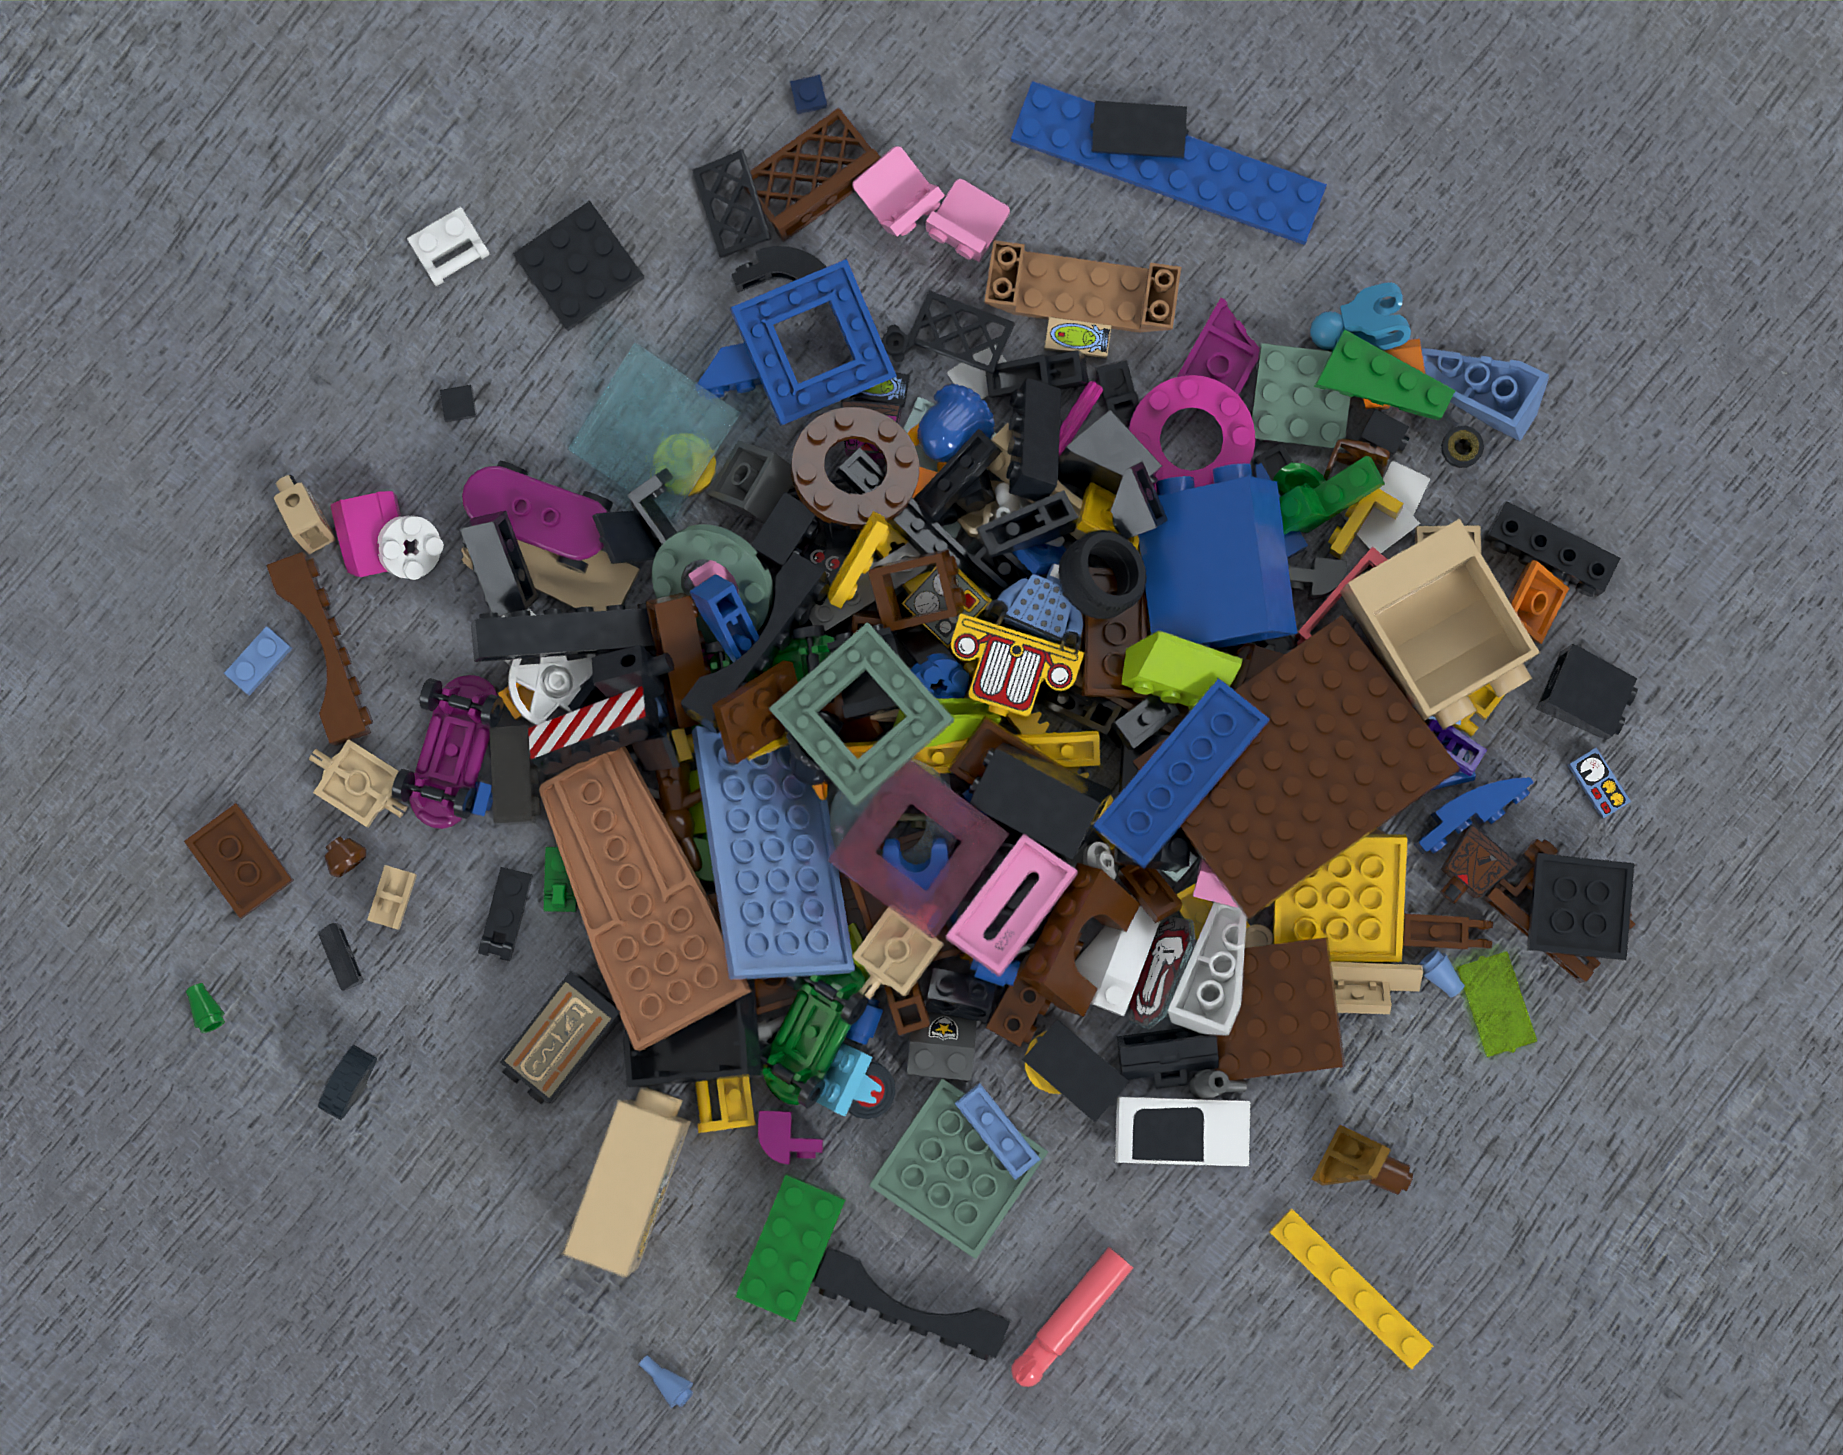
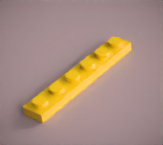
M1290 1208L1270 1229L1269 1233L1411 1370L1432 1349L1433 1345L1293 1209Z

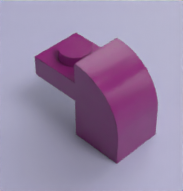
M760 1110L758 1120L759 1142L770 1158L783 1164H790L791 1151L797 1152L796 1158L812 1159L816 1158V1152H823L824 1139L792 1137V1111Z

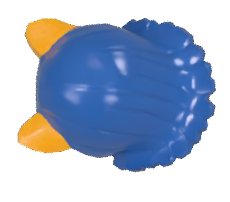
M950 384L938 390L934 394V400L938 403L929 408L920 423L911 428L907 433L914 446H921L929 458L938 462V472L978 429L983 431L990 439L994 434L993 427H995L993 413L990 412L991 410L987 407V403L980 398L978 393L963 385Z

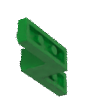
M1363 457L1315 489L1297 486L1281 496L1279 501L1284 535L1290 531L1309 533L1384 486L1385 483L1372 457Z

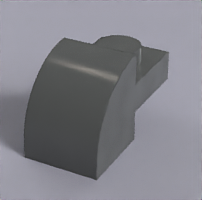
M1315 557L1312 561L1311 569L1288 567L1291 590L1304 591V587H1309L1308 600L1320 599L1329 595L1343 580L1347 561Z

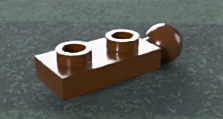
M1115 847L1110 850V854L1112 855L1113 859ZM1114 862L1115 865L1123 867L1119 870L1118 877L1155 924L1181 910L1183 902L1157 869L1146 867L1143 869L1140 866Z

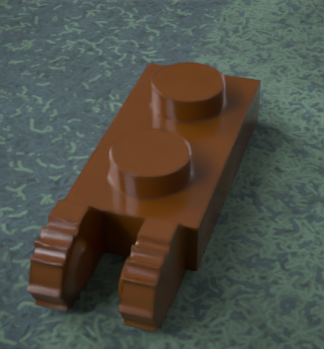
M1404 914L1403 946L1464 950L1468 949V947L1492 948V941L1488 939L1468 940L1469 928H1477L1479 930L1493 928V921L1470 920L1469 917Z

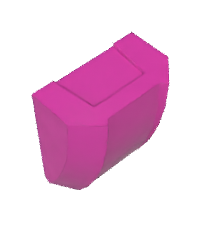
M381 491L339 500L331 504L336 533L347 573L364 577L387 572L379 561L378 554L380 553L377 542L379 533L384 525L391 519L401 516L397 495L393 491ZM404 541L403 545L406 547V549H405V551H404L403 553H404L405 555H407V554H408L407 543H406V541Z

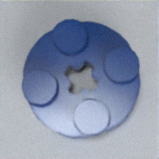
M945 653L932 654L927 656L928 661L921 665L916 663L910 669L935 698H964L967 692L969 673L952 655ZM939 679H941V686L933 690L931 685L937 684Z

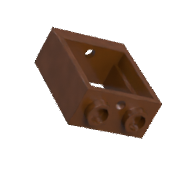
M949 549L877 565L868 570L881 623L884 625V628L890 627L894 631L955 617L964 612L963 606H966V597L963 588L958 587L955 576L958 574V566L955 557L950 556ZM936 563L947 608L902 618L891 573Z

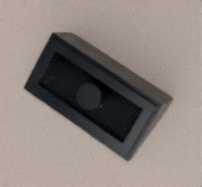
M338 923L329 924L319 932V938L339 987L342 991L362 984L364 979L342 925Z

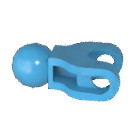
M1391 282L1364 288L1356 295L1352 302L1340 306L1342 314L1325 311L1313 320L1310 328L1312 341L1318 348L1332 351L1341 333L1347 330L1383 351L1405 344L1411 335L1408 321L1401 315H1390L1397 312L1402 306L1403 295L1401 289ZM1391 296L1389 299L1382 300L1384 297ZM1399 330L1398 332L1390 333L1391 331Z

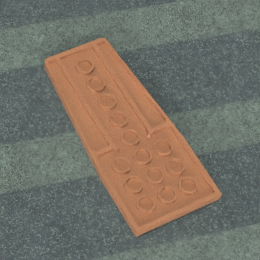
M625 746L616 751L591 758L587 762H580L540 785L539 792L598 966L614 1003L620 1011V1017L635 1050L641 1051L751 992L746 979L729 980L722 927L718 916Z

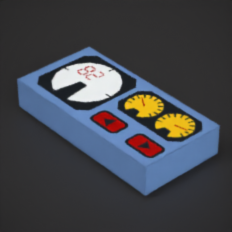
M1597 747L1568 764V767L1601 819L1631 802Z

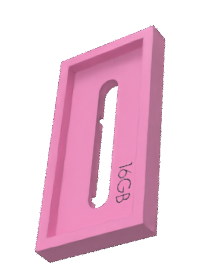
M1023 834L947 934V940L1000 977L1077 875V870ZM1032 872L1039 875L1038 882L995 939L991 941L985 940L983 937L985 930L1003 909L1018 886L1021 885L1028 874Z

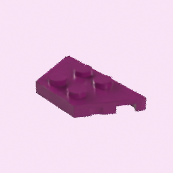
M1220 297L1177 377L1188 375L1209 377L1227 385L1239 396L1259 359L1260 348L1248 336L1245 327L1233 315L1225 299Z

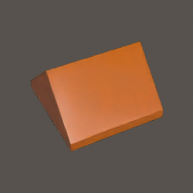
M1532 560L1523 568L1508 600L1532 640L1542 644L1569 587L1538 561Z

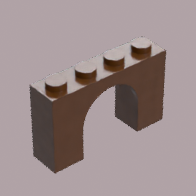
M1077 862L1074 868L1077 870V875L1059 897L1020 977L1060 1010L1084 1017L1098 988L1082 976L1076 968L1074 946L1078 933L1091 917H1094L1104 926L1127 932L1140 904L1102 869Z

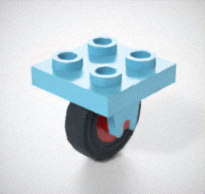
M842 1043L824 1078L825 1088L817 1103L844 1117L849 1112L857 1118H876L885 1113L893 1103L896 1093L895 1081L888 1069L877 1062L871 1061L873 1057Z

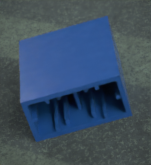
M1245 463L1225 465L1213 469L1214 484L1196 488L1194 477L1191 476L1172 477L1157 481V496L1168 521L1157 528L1138 535L1141 557L1144 561L1147 576L1145 590L1151 635L1161 631L1212 649H1220L1297 634L1277 482L1252 477L1251 464Z

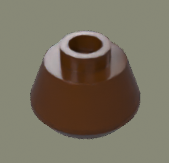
M340 836L325 847L328 851L324 856L329 874L339 878L345 875L366 858V848L351 838L344 840Z

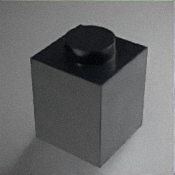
M1375 409L1358 441L1371 443L1370 446L1375 448L1379 446L1389 450V460H1391L1396 452L1401 455L1410 439L1405 436L1409 426Z

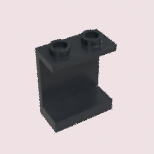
M883 624L872 626L899 657L891 628H884ZM852 632L836 635L833 637V642L827 643L831 654L853 635ZM866 670L841 691L844 703L842 708L845 719L848 722L900 709Z

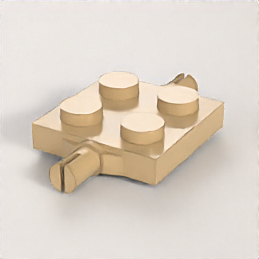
M348 739L341 751L332 759L318 749L312 752L320 757L322 761L313 755L310 756L309 760L325 769L322 780L313 793L368 828L377 814L384 810V808L399 818L404 813L394 808V806L406 812L407 806L392 798L393 782L399 771Z
M924 902L921 909L913 917L903 914L890 904L852 956L871 975L859 992L871 999L882 983L891 986L903 996L908 994L944 945V943L931 935L925 926L928 919L936 911L935 908Z

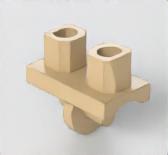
M385 865L367 920L399 930L417 875Z

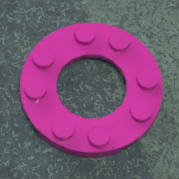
M1180 376L1159 384L1147 393L1138 404L1129 426V431L1162 465L1155 475L1158 479L1157 481L1172 477L1191 476L1194 477L1195 488L1214 484L1212 470L1217 467L1231 464H1250L1255 448L1254 424L1243 400L1227 385L1204 376ZM1190 407L1203 409L1213 415L1221 426L1223 435L1221 452L1214 462L1203 469L1192 471L1180 469L1169 462L1162 452L1160 443L1162 426L1169 416L1180 409Z

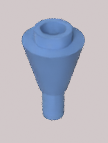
M648 1355L639 1363V1366L654 1378L653 1381L671 1408L675 1405L682 1407L692 1396L693 1392L690 1390L693 1385L692 1382L665 1368L662 1369Z

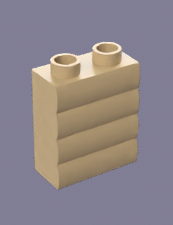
M1460 519L1353 579L1340 591L1390 678L1420 717L1425 721L1434 715L1442 730L1477 711L1468 695L1490 683L1497 697L1500 698L1532 679L1524 663L1540 652Z

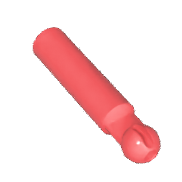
M1108 1247L1038 1331L1037 1337L1026 1351L1015 1359L1011 1370L1013 1379L1025 1387H1031L1040 1382L1043 1373L1058 1356L1064 1353L1131 1272L1133 1267Z

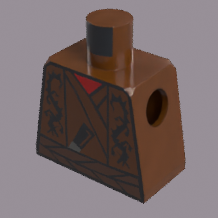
M1471 824L1463 830L1441 867V870L1451 879L1442 888L1440 893L1453 904L1465 892L1473 898H1479L1514 870L1519 863L1474 824Z

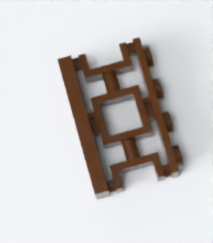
M1539 839L1533 840L1528 845L1529 847L1522 852L1521 856L1533 866L1514 887L1503 878L1482 898L1527 938L1530 916L1503 892L1505 891L1512 898H1516L1525 887L1532 892L1535 854L1556 855L1559 852L1554 845L1545 839L1542 842ZM1630 919L1629 929H1632L1635 923ZM1544 952L1579 983L1587 982L1594 974L1593 971L1601 964L1594 957L1579 956L1586 962L1584 964L1575 955Z

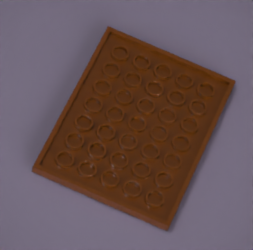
M1341 615L1234 690L1267 716L1269 722L1179 828L1248 920L1458 772L1460 767L1344 616ZM1167 738L1133 761V765L1138 772Z

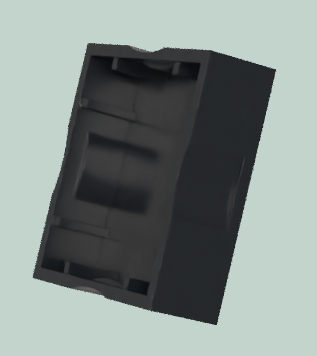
M755 978L746 979L751 992L641 1051L634 1049L625 1028L623 1044L626 1087H651L761 1076Z

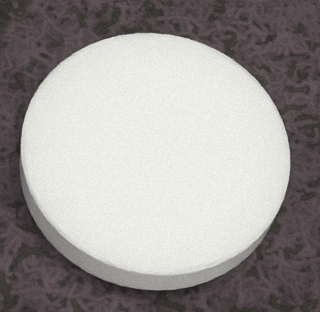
M1095 842L1085 848L1083 864L1102 869L1113 880H1115L1118 874V866L1114 864V859L1110 854L1111 849H1109L1107 844Z

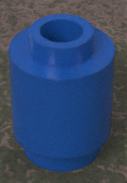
M974 958L970 969L976 971L974 976L976 978L1003 987L1005 984L1013 986L1020 961L1013 959L1000 977Z
M872 997L871 999L868 998V1004L864 1013L856 1023L851 1025L846 1038L862 1044H868L869 1038L874 1037L884 1010L878 1006L879 1000Z

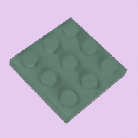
M1260 344L1251 412L1255 439L1334 448L1339 439H1345L1350 396L1342 395L1338 391L1327 388L1324 390L1314 387L1331 354L1330 351Z

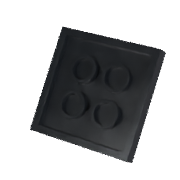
M590 200L513 253L518 263L567 331L580 324L645 278Z
M1536 853L1527 950L1627 960L1635 863Z

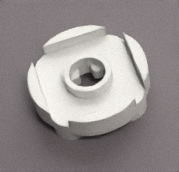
M412 515L395 517L387 522L380 531L377 542L380 553L378 557L382 566L389 573L397 577L412 580L419 579L421 576L428 574L435 567L444 546L438 531L432 523L422 517ZM414 540L416 543L414 546L415 551L405 555L403 553L406 549L403 545L404 541L412 542Z

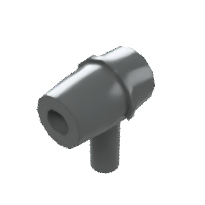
M1207 1069L1194 1075L1190 1080L1189 1087L1191 1093L1196 1098L1211 1100L1224 1092H1245L1247 1082L1245 1079L1229 1080L1224 1072Z

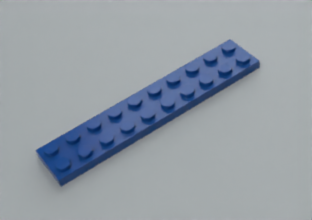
M1034 81L1031 82L1011 136V142L1303 245L1306 244L1327 184L1190 136H1186L1184 159L1092 153L1093 131L1090 129V125L1094 122L1095 103Z

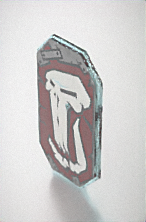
M1172 915L1157 928L1128 1005L1131 1024L1150 1030L1166 1016L1196 941L1193 920Z

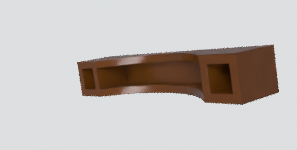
M300 552L267 564L266 566L276 594L304 614L315 629L322 644L326 659L327 684L319 715L329 743L338 746L346 743L348 739L352 741L371 734L369 725L373 724V720L368 707H362L358 695L362 694V689L357 677H351L348 665L352 664L347 648L345 646L340 647L337 636L341 635V630L336 618H330L327 606L331 605L325 588H319L316 577L320 576V571L315 559H309L305 553Z
M872 836L840 846L842 859L868 934L890 904L893 905ZM918 980L906 996H903L891 986L884 985L899 1035L930 1026V1018Z

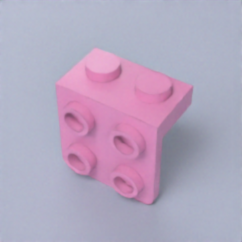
M898 146L890 149L852 183L855 192L886 232L897 237L900 234L904 236L912 231L916 226L915 221L923 214L927 216L932 211H935L940 206L939 201L945 196L938 186L928 183L905 151Z
M958 179L938 211H932L926 220V231L937 242L942 244L946 242L956 248L955 251L969 260L973 258L980 263L1009 216L1010 209L1004 203L965 180Z

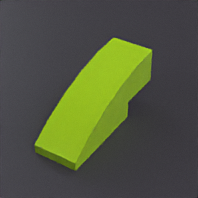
M936 698L955 721L925 747L943 745L970 737L984 716L997 724L1000 723L1001 717L998 714L987 711L988 704L972 700L971 698ZM899 709L893 728L907 717L901 709Z

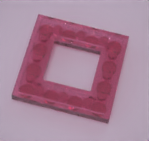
M910 759L883 783L827 861L933 939L1009 833ZM910 803L962 841L927 891L875 853Z

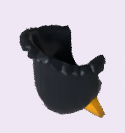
M818 711L817 714L838 737L844 722L840 721L837 715L828 711ZM785 727L786 738L791 745L790 768L793 775L800 782L812 786L821 800H826L828 793L827 785L833 783V781Z

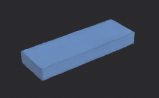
M980 1083L954 1103L1015 1180L1041 1160Z

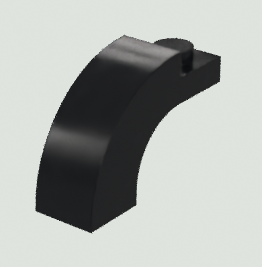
M772 246L756 250L759 263L753 265V262L742 264L735 269L736 272L731 274L737 293L773 279H784L793 282L826 268V265L806 251L788 246Z

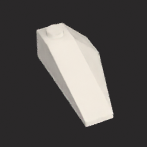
M1141 905L1127 932L1105 926L1075 961L1079 973L1098 988L1091 1004L1119 1016L1125 1015L1160 923L1159 921L1155 924Z
M1217 902L1213 903L1168 1008L1171 1023L1200 1034L1229 1035L1241 1007L1247 918L1239 908Z

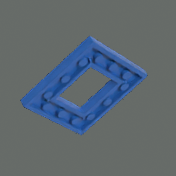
M847 259L730 308L780 426L897 377ZM829 302L853 361L798 384L773 325Z

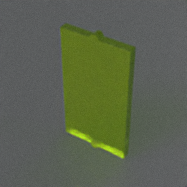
M1508 951L1486 958L1485 956H1479L1477 961L1456 967L1460 980L1465 985L1463 989L1486 1057L1506 1051L1514 1053L1516 1048L1537 1042Z

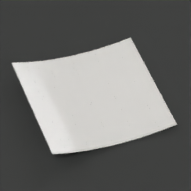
M1384 481L1385 485L1379 489L1399 500ZM1404 505L1396 520L1374 507L1357 535L1369 549L1373 546L1382 553L1417 527L1420 522ZM1348 508L1341 512V515L1344 517L1346 521H1348L1349 519L1345 516V513L1347 512Z

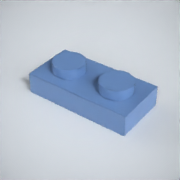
M266 626L224 674L246 694L251 695L291 651L292 647Z

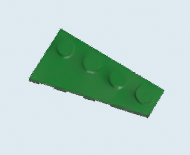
M1347 330L1341 333L1314 385L1316 388L1324 390L1327 388L1338 391L1342 395L1371 400L1375 404L1390 405L1399 408L1401 411L1435 420L1442 418L1456 391Z

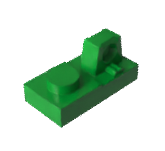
M546 847L543 911L577 912V901L559 848Z

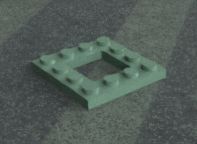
M868 622L769 708L855 807L862 803L955 721ZM866 670L907 717L857 759L817 712Z

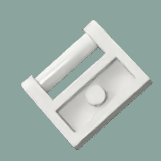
M461 207L407 238L436 287L444 282V278L479 257L484 259L490 255ZM467 242H472L473 247L438 268L434 266L433 263Z

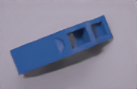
M1529 777L1497 781L1480 786L1456 797L1430 814L1438 825L1414 843L1415 847L1421 854L1429 850L1432 854L1436 853L1448 843L1445 839L1447 835L1454 830L1459 834L1473 823L1470 820L1471 816L1478 824H1482L1485 821H1488L1490 824L1494 823L1506 813L1502 809L1510 801H1513L1516 805L1530 794L1527 788L1534 783L1533 780Z

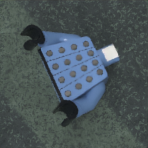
M1057 564L1051 565L1046 579L1032 574L1029 580L1020 579L1005 589L997 600H993L985 612L986 617L989 613L997 614L999 619L996 623L999 625L1005 618L1004 623L1060 645V651L1062 652L1064 646L1070 645L1075 648V655L1079 653L1083 629L1082 613L1072 606V603L1069 602L1063 593L1059 579V565Z

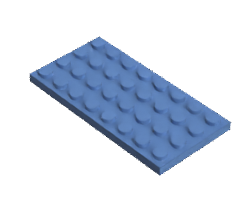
M705 726L695 727L692 730L729 980L851 973L855 968L827 798L826 800H821L812 786L800 782L793 775L790 768L791 745L751 760L747 757L738 764L728 761L720 732L716 734Z

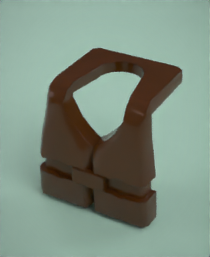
M1339 439L1335 444L1323 478L1326 481L1329 480L1336 461L1351 466L1365 456L1372 457L1383 478L1390 452L1379 446L1376 448L1370 446L1371 443ZM1342 447L1349 453H1338V451Z

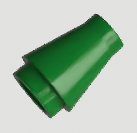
M203 983L195 984L185 991L188 996L194 1026L199 1028L201 1033L211 1032L225 1023L223 1018L224 1011L209 994Z

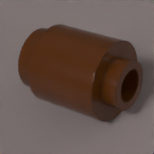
M1387 1156L1376 1179H1369V1183L1399 1195L1401 1190L1407 1191L1409 1189L1413 1173L1409 1172V1164Z

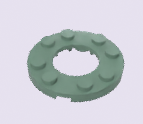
M692 525L674 533L659 548L652 566V583L656 598L684 593L690 595L691 599L693 597L690 591L684 586V573L687 566L691 562L701 559L715 561L724 566L733 575L737 583L739 596L756 631L764 625L771 613L774 589L769 570H764L762 564L755 556L758 552L739 535L714 525ZM699 612V617L695 619L697 629L702 632L705 643L718 642Z

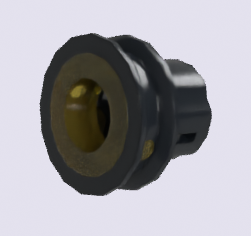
M1457 426L1451 429L1443 438L1441 444V452L1444 459L1451 466L1457 468H1467L1474 465L1482 456L1484 450V441L1480 433L1469 426ZM1458 443H1462L1463 449L1468 450V452H1465L1463 455L1458 454L1454 447Z

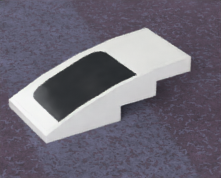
M1117 1097L1115 1162L1249 1166L1250 1101Z

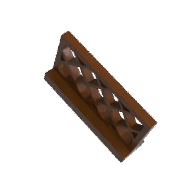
M837 108L754 167L750 172L753 180L758 176L769 178L767 191H756L764 216L775 228L781 240L785 242L855 192L852 187L853 181L881 157L874 148L872 149L841 109ZM839 119L845 127L843 137L827 136L828 127ZM809 140L819 141L818 155L802 154L803 144ZM825 142L842 144L839 158L823 156ZM847 145L860 146L865 152L857 159L844 158ZM784 158L794 159L793 172H776L777 163ZM800 160L816 162L814 176L798 174ZM821 163L838 164L837 173L832 177L819 176ZM775 178L791 180L789 194L772 192ZM796 181L813 182L811 192L805 196L795 195ZM744 186L743 189L747 192V194H748V195L750 196V198H751L749 189ZM771 199L787 200L786 209L777 216H774L769 210Z

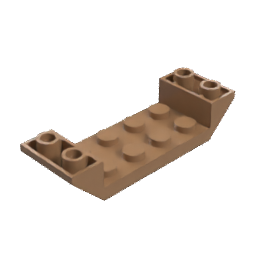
M993 240L985 304L1019 316L1049 320V317L1096 323L1110 325L1111 329L1138 333L1173 330L1181 267L1150 263L1147 269L1024 251V244Z

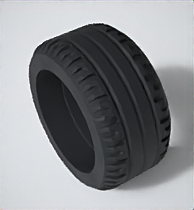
M1097 530L1084 535L1066 549L1059 563V579L1066 598L1081 613L1095 619H1109L1129 609L1139 601L1146 587V570L1139 551L1124 536L1110 530ZM1089 554L1102 558L1113 570L1117 581L1116 596L1103 591L1092 579L1088 568Z

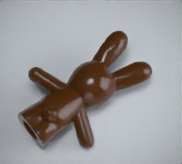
M679 762L680 766L674 769L655 770L661 799L654 798L663 813L694 872H699L702 868V859L693 838L694 819L688 809L702 801L701 789L699 787L691 792L689 775L692 771V766L688 763Z

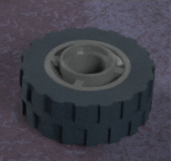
M353 1045L332 1072L318 1102V1108L342 1120L363 1092L376 1064L377 1057Z

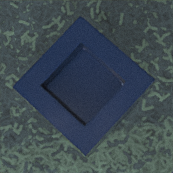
M821 75L790 81L797 115L827 108Z

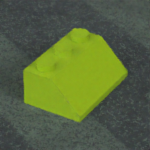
M1158 631L1126 648L1122 685L1133 688V691L1136 693L1152 694L1161 697V700L1166 703H1180L1188 706L1189 710H1192L1218 678L1230 687L1242 665V659Z

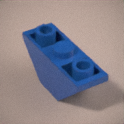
M740 343L720 348L697 383L700 397L706 396L707 400L718 399L725 396L724 392L737 390V393H746L755 390V385L762 384L745 344Z

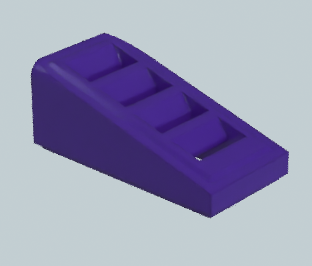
M1429 719L1426 724L1432 732L1438 734L1437 739L1440 743H1442L1444 738L1450 740L1445 749L1460 767L1459 771L1471 776L1487 749L1453 726L1442 730L1437 720ZM1457 744L1461 746V748L1458 751L1457 755H1454L1451 752ZM1469 750L1473 754L1466 763L1462 759Z

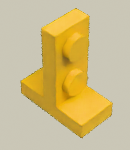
M1377 489L1361 499L1360 502L1350 506L1345 513V516L1349 519L1343 529L1337 526L1328 543L1332 544L1330 554L1341 560L1374 507L1396 520L1403 509L1404 503L1381 489Z

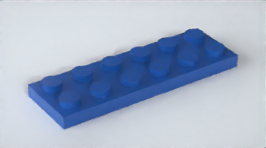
M1218 678L1094 823L1093 828L1144 869L1267 725L1269 718Z

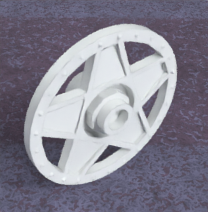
M595 654L585 655L587 658L570 661L567 660L566 656L540 658L539 664L519 665L522 659L513 660L508 674V688L516 709L524 718L535 725L546 722L545 720L558 706L569 713L572 712L568 705L581 690L580 685L593 674L591 658L595 657ZM516 683L534 691L530 711L526 709L520 700Z

